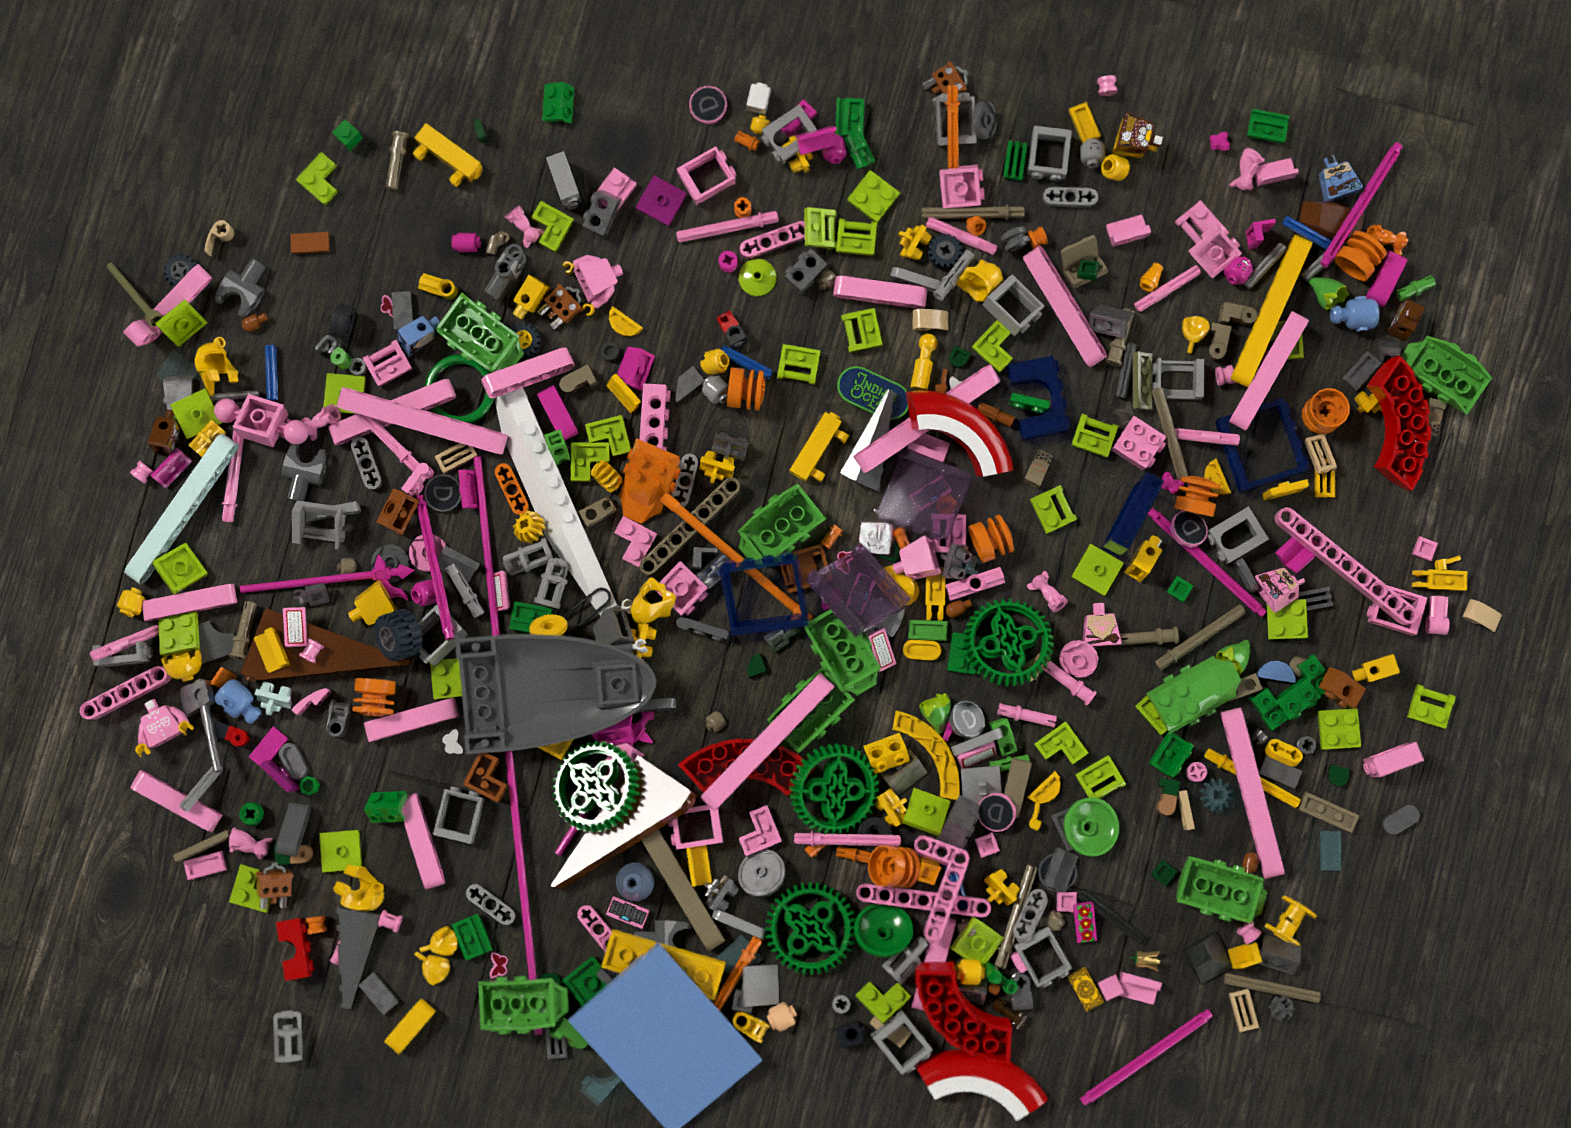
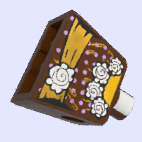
M1126 112L1115 151L1146 154L1149 145L1160 148L1163 136L1152 134L1154 123Z
M1408 299L1402 301L1387 333L1405 341L1414 332L1425 307Z
M167 409L164 418L156 417L147 444L157 455L169 457L177 448L181 427L176 422V417L172 410Z

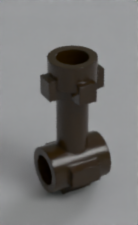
M997 998L991 1006L996 1013L1001 1011L1010 1018L1011 1025L1016 1029L1023 1028L1028 1017L1019 1010L1015 1013L1005 1005L1006 1001L1004 999Z

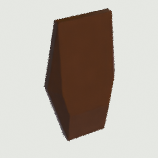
M1304 201L1301 206L1299 223L1328 239H1334L1352 209L1332 201ZM1363 213L1346 240L1351 238L1355 231H1361Z

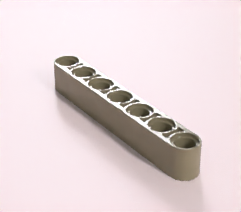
M732 477L727 478L691 514L706 526L739 494V481ZM729 483L737 485V489L734 492H729L726 489ZM721 496L723 498L722 504L715 505L712 502L713 498ZM702 509H707L710 512L707 518L699 516V512ZM683 520L640 562L642 573L646 576L656 574L698 532L695 529L691 532L685 529L687 522ZM676 535L682 538L679 545L671 543V539ZM666 549L668 551L667 557L659 558L657 555L658 551ZM647 562L654 564V569L650 572L644 570V565Z
M659 829L642 839L643 844L706 949L710 951L725 942L724 937L694 887H692L691 882Z

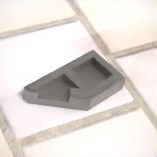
M694 366L678 377L677 403L705 381Z

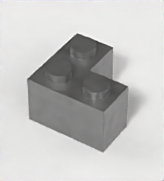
M959 795L942 827L941 834L936 840L963 849L968 840L966 836L970 837L975 829L972 824L975 825L980 816L977 813L980 805Z

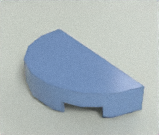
M1270 661L1264 664L1257 672L1258 678L1295 683V674L1292 668L1281 661Z

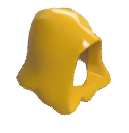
M981 259L975 267H967L964 273L956 281V285L969 293L975 301L984 302L1004 282V279L997 265Z
M649 578L642 585L639 594L631 605V614L634 621L639 624H646L658 618L670 616L671 609L675 605L676 595L667 591L664 584L658 583L654 578ZM650 590H658L663 599L660 602L650 604L645 595Z

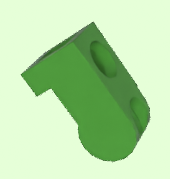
M560 429L544 435L556 465L571 460Z
M1004 717L989 722L991 730L1000 728L1003 737L996 740L1002 757L1017 752L1008 719Z
M559 1018L555 1026L548 1033V1035L555 1039L564 1038L573 1048L583 1049L588 1045V1042L565 1018Z

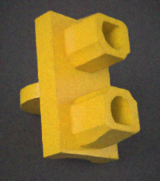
M795 136L790 137L789 142L782 147H786L796 141ZM799 152L795 154L797 159L789 162L793 173L801 170L804 173L809 171V164L805 155L808 160H811L813 158L811 152L802 155Z
M915 226L913 230L908 227L906 232H899L898 236L901 238L899 244L904 247L900 253L901 257H909L913 260L920 259L923 251L916 247L918 242L927 245L932 237L925 231V226Z
M1361 392L1354 398L1359 405L1357 410L1360 413L1363 411L1369 412L1370 410L1373 413H1376L1378 410L1382 411L1373 393L1368 396L1365 392Z
M211 420L198 433L189 446L203 457L216 437L221 433L226 435L227 432Z
M708 450L705 456L701 457L699 470L704 471L705 476L711 477L710 483L714 484L716 479L723 481V478L733 477L734 458L729 457L728 460L723 459V462L716 461L717 454Z
M638 623L637 630L631 629L634 638L632 644H635L638 639L645 640L647 638L654 640L657 630L648 627L649 624ZM642 644L640 648L646 647L648 649L647 652L640 653L637 649L632 652L639 658L651 657L653 649Z
M890 788L877 797L875 805L878 810L885 809L888 814L885 817V821L889 826L895 825L897 827L904 820L907 810L903 804L907 800L906 798L900 800Z
M1002 869L990 874L983 881L989 886L986 889L990 894L987 900L991 902L995 899L998 904L1003 901L1008 906L1018 899L1016 896L1020 888L1014 883L1008 887L1004 885L1003 881L1007 878V874Z

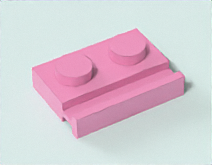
M614 167L597 191L602 189L621 198L620 208L637 186V183ZM602 198L601 205L604 208H607L608 202Z

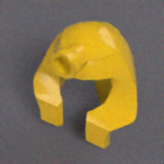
M217 337L213 343H206L199 347L194 360L196 370L201 375L209 396L214 395V383L220 381L219 374L227 373L229 382H238L239 371L227 359V353L223 348L226 343L222 337Z
M348 864L344 873L358 878L360 888L354 891L351 890L350 886L337 881L333 891L341 896V905L362 912L375 910L381 905L384 898L383 885L365 867Z

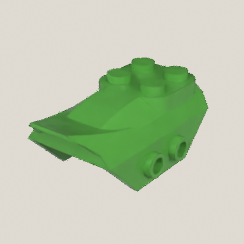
M461 293L435 329L448 340L446 344L454 350L460 349L462 351L461 355L468 361L473 359L492 373L517 364L524 355L519 343V335L500 322L501 317L495 312L488 313L485 310L487 306L478 300L475 303L465 294Z
M1426 336L1423 341L1409 343L1401 357L1415 372L1414 376L1418 383L1422 385L1423 390L1434 393L1441 402L1448 403L1467 415L1492 379L1482 364L1472 354H1466L1461 351V348L1455 343H1449L1430 336Z
M798 483L779 496L777 494L772 496L768 500L769 504L764 508L762 506L757 508L753 512L754 516L738 530L741 535L739 548L752 565L764 564L767 567L783 553L789 554L795 549L793 545L798 541L802 543L810 537L808 533L826 520Z
M843 602L803 625L813 642L811 645L813 652L816 656L820 654L823 660L820 662L825 672H830L841 692L847 690L859 695L877 684V673L881 667L870 649L873 645L868 636L863 637L860 632L863 629L858 619L853 620Z
M1212 656L1193 667L1189 664L1180 669L1181 673L1174 676L1171 674L1163 679V684L1146 693L1169 734L1187 724L1192 726L1200 721L1199 717L1203 715L1208 717L1217 712L1215 708L1236 697L1237 687L1242 680L1231 661L1218 660Z
M823 667L807 681L801 680L795 686L797 690L792 695L789 692L782 698L783 704L767 719L769 724H771L820 673L835 686L779 746L800 753L815 737L819 740L826 733L825 728L829 724L834 726L841 719L839 715L854 701V698L846 690L840 691L832 675L828 671L825 672Z
M1189 856L1182 869L1176 899L1177 902L1200 908V913L1212 916L1214 912L1220 914L1219 918L1231 921V918L1252 924L1253 918L1262 913L1267 892L1263 887L1264 878L1244 872L1245 868L1233 865L1232 869L1226 867V862L1215 860L1212 863Z
M516 976L515 980H508V977H496V981H478L481 1029L499 1031V1034L511 1033V1030H517V1033H529V1029L554 1027L556 1021L569 1011L568 990L556 984L552 978L527 979V976Z

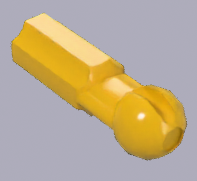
M924 334L920 337L919 347L921 353L920 358L915 362L910 386L912 389L926 391L928 389L933 362L930 361L931 353L937 347V339L932 334Z

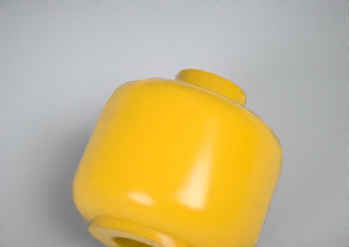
M759 115V117L752 119L750 128L753 132L762 134V129L770 125V121L766 119V116Z

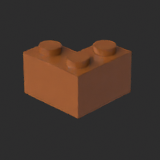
M479 753L463 785L496 802H500L508 788V784L492 776L500 758L490 753Z

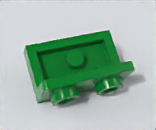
M564 82L545 84L542 121L546 123L563 121L567 124L572 122L573 86Z
M1168 732L1149 761V764L1166 776L1174 778L1180 773L1185 759H1188L1192 754L1194 745L1186 742L1176 734H1169Z
M405 791L372 792L364 811L372 823L404 822L406 817L402 809L408 795Z

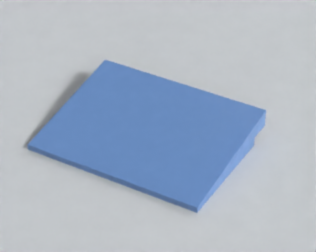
M659 942L645 954L642 953L568 1019L572 1026L665 1128H681L762 1061L760 1055Z

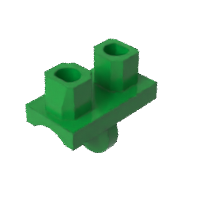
M861 130L843 138L857 170L875 162Z

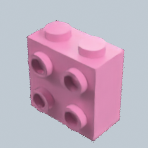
M1133 416L1111 451L1144 471L1146 467L1151 468L1156 460L1154 458L1157 451L1160 453L1166 445L1164 442L1166 436Z

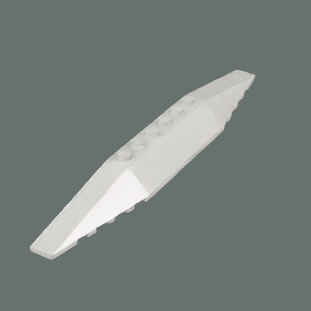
M521 388L496 397L494 399L501 432L508 435L506 446L535 512L540 514L545 520L544 525L546 529L543 531L548 542L560 559L569 563V572L586 596L600 587L606 588L611 594L610 602L598 612L601 616L604 610L616 606L617 603L557 465L548 449L545 437L524 389ZM599 590L589 598V601L597 610L608 600V594L603 590Z

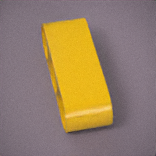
M421 998L384 1042L397 1054H400L435 1014L436 1010Z

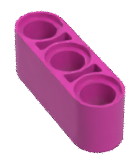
M1392 251L1388 252L1366 295L1367 299L1375 300L1381 307L1385 306L1407 262L1406 258Z
M554 385L537 394L555 430H561L564 440L579 434Z

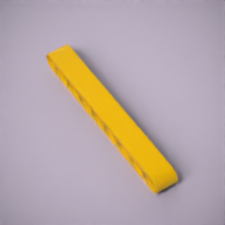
M1297 234L1293 236L1230 380L1247 388L1252 382L1311 248L1312 241Z

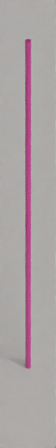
M474 457L492 635H500L481 457ZM512 750L505 751L527 965L529 979H537ZM542 1028L534 1029L535 1035L543 1034Z

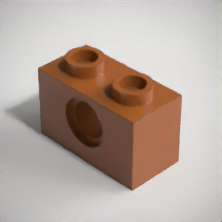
M393 488L376 523L402 535L419 500Z
M1329 667L1319 685V688L1325 692L1324 695L1326 697L1337 700L1336 704L1345 709L1347 706L1355 709L1366 688L1343 671Z

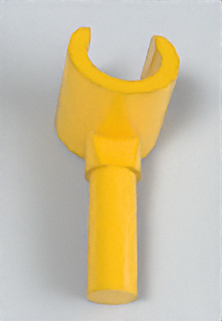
M1456 556L1450 559L1436 560L1435 570H1447L1446 564L1459 561L1461 557Z
M1036 802L1033 816L1029 821L1030 828L1036 831L1039 830L1042 821L1037 819L1040 808L1039 802Z

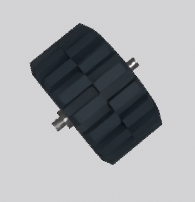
M399 609L383 614L376 619L374 635L379 650L385 658L396 662L420 652V648H422V632L411 612L406 611V609Z

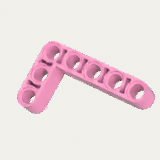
M197 264L154 310H157L163 317L184 299L190 304L213 278ZM141 319L131 323L123 333L139 347L152 343L159 337L162 331L157 326L151 327L145 319Z
M919 836L914 844L917 855L948 866L925 927V939L929 943L934 944L938 943L943 936L968 867L969 855L963 849L927 836ZM925 842L929 847L923 851L918 848V844ZM939 849H944L947 855L939 857L936 852ZM960 855L966 861L963 864H958L955 858ZM950 874H956L958 875L959 880L957 882H951L949 881L948 876ZM944 892H949L952 894V899L945 901L941 895ZM942 910L946 916L943 919H938L935 917V912ZM930 929H936L938 930L939 935L935 938H931L928 935V931Z

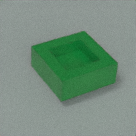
M1176 576L1166 593L1183 603L1193 585Z

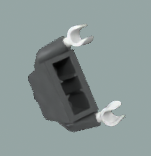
M625 599L622 602V606L616 605L602 612L600 619L593 626L596 638L594 641L608 643L630 653L636 649L640 653L648 651L646 647L640 648L642 644H646V641L643 639H638L635 644H632L634 638L625 613L626 611L628 614H631V600Z

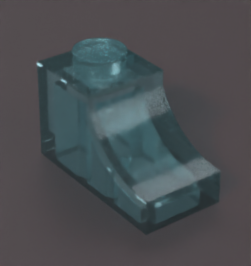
M595 1073L592 1077L587 1075L581 1082L583 1087L580 1091L598 1107L621 1079L616 1073L605 1077L597 1076Z

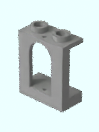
M800 105L762 129L763 136L761 139L767 147L771 146L773 149L772 155L777 162L781 161L783 165L786 164L787 159L799 152L797 141L786 147H779L773 141L774 134L796 118L806 133L817 130Z
M1158 358L1153 363L1152 375H1155V382L1152 383V391L1156 388H1163L1166 399L1201 400L1204 397V359H1196L1195 361H1163L1161 358ZM1166 371L1193 372V390L1164 389L1161 387V373Z
M296 501L292 509V543L300 544L302 538L305 537L335 542V549H338L340 543L345 540V531H343L345 515H343V507ZM305 512L334 516L335 529L305 526Z
M1249 506L1208 530V536L1206 537L1210 545L1216 547L1218 558L1221 562H1225V564L1232 562L1269 539ZM1244 521L1253 538L1234 549L1225 548L1221 543L1222 534Z
M136 641L137 654L109 655L93 661V665L106 668L151 663L153 650L149 643ZM101 645L92 646V651L95 650V649H98V648H100V647H103V646H101Z

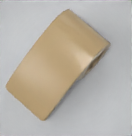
M217 221L209 232L205 244V252L209 256H212L216 237L222 241H229L234 236L233 228L226 221Z
M933 309L913 310V330H948L947 311Z
M1470 599L1462 618L1475 624H1481L1495 632L1502 615L1491 607Z

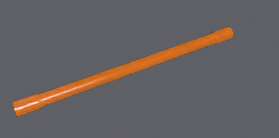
M668 492L659 500L791 610L804 624L813 618L812 614L786 595L687 511Z

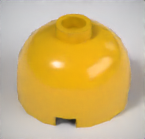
M199 649L195 650V652L193 650L174 654L169 659H167V656L161 659L166 673L174 679H182V682L192 680L193 675L198 673L202 666V657Z

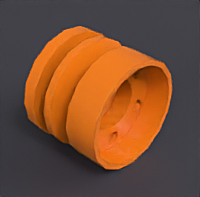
M1355 231L1351 238L1347 240V246H1343L1334 259L1345 273L1357 280L1366 281L1375 271L1374 266H1378L1387 252L1379 241L1361 231Z
M731 367L727 407L740 408L742 400H745L746 407L750 410L751 401H754L755 410L759 411L764 400V371L759 370L758 379H754V370L750 371L749 378H745L744 369Z
M1326 388L1319 390L1305 403L1302 409L1304 425L1315 434L1325 435L1332 433L1346 421L1350 413L1348 399L1342 392L1336 389Z
M1181 476L1180 481L1188 483V487L1179 486L1178 489L1186 492V496H1177L1174 508L1214 517L1216 504L1208 501L1209 497H1218V494L1212 493L1210 490L1211 488L1220 489V484L1206 478Z
M1000 514L994 516L995 524L991 518L987 519L988 528H985L981 521L968 527L973 545L982 563L995 559V549H997L1001 556L1005 555L1004 547L1008 553L1014 551L1011 532Z
M355 678L354 691L362 693L363 696L362 698L353 699V702L362 703V707L353 706L352 711L366 716L382 717L389 714L393 715V709H385V705H394L393 701L386 699V695L395 694L396 681Z
M880 845L870 855L868 862L869 876L877 886L909 888L917 881L920 874L919 857L911 848Z

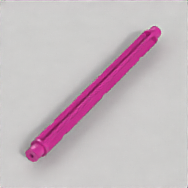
M1396 142L1389 149L1323 254V259L1320 262L1323 267L1327 268L1330 262H1333L1396 161L1402 149L1400 143Z
M418 495L415 497L419 500L416 508L440 612L442 632L445 634V639L449 641L454 639V628L430 525L427 502H425L424 495Z
M1152 508L1147 514L1173 538L1170 531L1171 522L1160 511L1158 512ZM1184 544L1181 545L1254 613L1256 612L1262 617L1267 612L1261 603L1252 597L1200 548H1190Z
M1208 1009L1203 1013L1200 1012L1196 1017L1086 1092L1080 1098L1084 1106L1094 1102V1100L1201 1025L1207 1023V1020L1213 1017Z

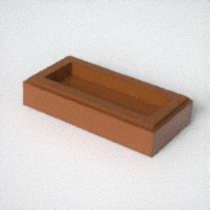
M329 232L290 234L292 254L330 252Z

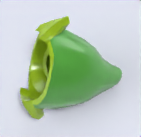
M1311 278L1309 280V284L1314 288L1319 304L1327 311L1339 302L1343 303L1345 297L1349 295L1346 285L1334 279Z
M1243 640L1240 643L1223 647L1217 652L1216 658L1222 661H1231L1240 675L1249 661V641Z
M945 693L943 695L936 694L937 697L925 700L919 705L922 715L938 734L944 732L951 713L950 699L948 694Z

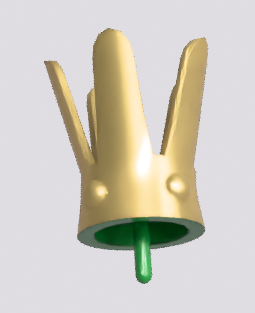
M1137 951L1136 957H1130L1135 959V966L1147 967L1158 971L1156 968L1160 961L1149 957H1157L1160 951Z

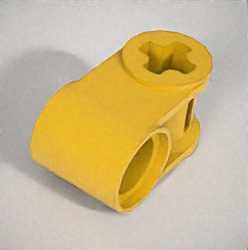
M738 1011L733 1016V1025L737 1030L762 1043V1037L767 1028L771 1027L770 1024L743 1011ZM739 1016H745L747 1022L744 1025H738L736 1019Z

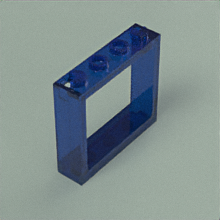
M1283 398L1262 404L1257 413L1274 407L1278 408L1298 467L1248 483L1236 446L1222 444L1239 493L1298 475L1308 470V459L1306 456H1303L1301 450L1303 448L1302 442L1296 436L1295 422L1290 419V408ZM1233 414L1218 418L1215 421L1218 432L1231 434L1227 422H1229Z
M1146 472L1136 481L1101 549L1116 557H1119L1129 549L1164 483L1163 480Z
M787 552L778 557L766 555L762 559L757 560L746 558L742 562L730 560L721 565L720 575L732 636L808 626L809 615L798 554ZM792 564L801 613L738 622L729 572Z

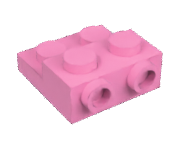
M978 165L940 170L943 209L981 205V199H985L984 188H980L979 181L983 180L982 169H978Z
M1216 223L1201 235L1203 239L1189 250V253L1212 279L1225 269L1232 260L1242 254L1238 249L1241 245L1234 237L1230 239L1227 236L1229 234L1228 230L1223 225L1219 227Z
M681 561L659 582L666 586L667 591L676 595L673 608L681 616L684 614L688 616L695 609L693 605L698 600L702 602L708 595L706 592L708 587ZM655 590L662 597L660 591Z

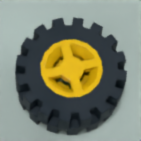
M522 323L510 328L519 335V343L524 352L522 358L529 359L528 357H533L535 353H538V349L541 347V338L538 331L532 325Z

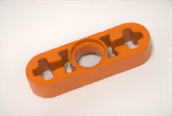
M499 464L495 469V476L512 511L519 516L520 513L525 514L526 510L529 511V503L512 468L508 464ZM501 469H509V472H507V476L509 480L512 477L514 480L506 482L503 475L499 476V474L501 473ZM511 484L517 486V492L514 495L507 493V487ZM521 494L522 497L518 499L521 504L525 503L523 511L516 510L515 508L518 506L516 501L513 500L511 502L510 499L517 498Z

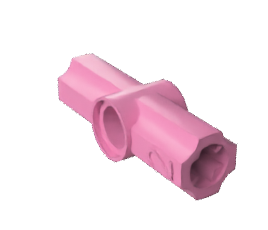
M998 567L946 584L945 587L950 601L1003 584L1005 580L1001 568ZM972 579H977L980 582L978 589L970 586Z

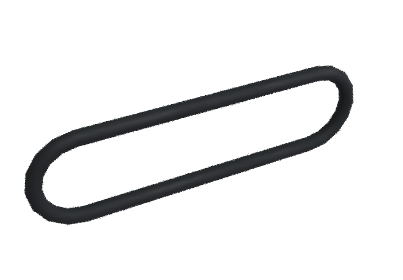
M603 587L597 588L562 616L566 618L599 590H603L608 594V600L570 632L561 636L571 635L610 602V592Z

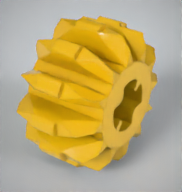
M601 460L593 466L591 475L606 491L612 493L620 487V484L623 482L622 477L606 461Z
M526 510L525 514L520 513L519 519H515L516 524L512 526L515 529L513 534L521 542L532 544L534 541H539V536H544L542 531L546 529L544 525L545 520L537 512Z

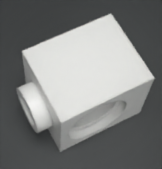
M763 83L751 85L747 101V111L765 115L770 97V88Z

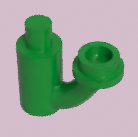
M992 963L984 964L985 976L992 984L1001 983L1003 990L1007 994H1014L1017 991L1018 985L1014 980H1008Z

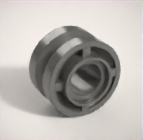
M1024 226L1013 228L1001 236L1002 243H1007L1005 246L1006 252L1020 250L1031 242L1029 236H1024L1027 232Z

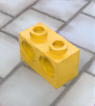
M900 733L863 746L871 767L875 768L873 773L883 772L910 761Z

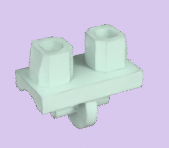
M263 682L260 690L256 689L255 695L257 696V701L262 702L260 707L265 708L266 714L271 716L273 711L280 712L281 707L291 709V688L282 686L279 694L273 693L274 685Z

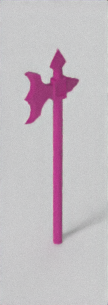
M377 555L375 568L371 571L240 586V592L248 593L321 583L328 584L373 579L374 581L380 580L391 599L402 597L408 601V596L404 590L392 586L388 579H391V576H399L403 579L413 572L414 569L402 564L398 568L390 569V566L386 567L382 557Z
M641 712L642 717L639 722H635V724L631 722L634 742L637 743L640 740L653 743L649 735L644 731L646 730L645 725L648 720L654 719V712ZM589 812L580 813L578 816L585 819ZM570 827L556 849L555 853L559 856H562L578 831L576 827Z

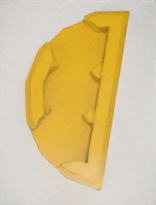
M612 306L609 312V321L612 329L617 334L631 337L643 330V327Z
M1216 458L1205 468L1204 478L1220 484V489L1211 488L1212 492L1214 491V493L1219 495L1231 494Z
M1054 771L1027 798L1039 803L1053 800L1060 791V777L1057 772Z

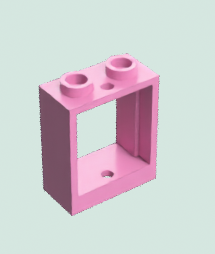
M716 146L677 168L679 177L696 205L735 184V176L737 175L733 167H728L726 164L727 158L722 150L719 151ZM715 158L726 175L727 180L700 194L688 173Z
M1388 586L1403 599L1413 601L1412 606L1418 611L1417 620L1404 627L1378 619L1379 607L1373 603L1367 611L1368 622L1407 635H1417L1427 597ZM1375 587L1373 593L1379 596L1380 589Z
M1417 742L1404 743L1363 759L1365 763L1363 768L1370 777H1381L1421 762L1423 757Z
M708 805L691 807L685 812L710 810L714 839L681 844L678 820L676 818L669 822V827L673 826L674 834H671L672 846H676V849L723 842L718 808L713 811Z

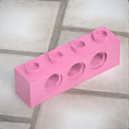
M643 383L640 440L648 443L651 438H657L659 443L656 447L667 451V447H663L664 439L668 437V428H665V420H669V409H666V402H670V390H667L666 385ZM655 400L661 402V406L658 409L651 407V403ZM653 419L660 421V425L656 428H652L649 425Z

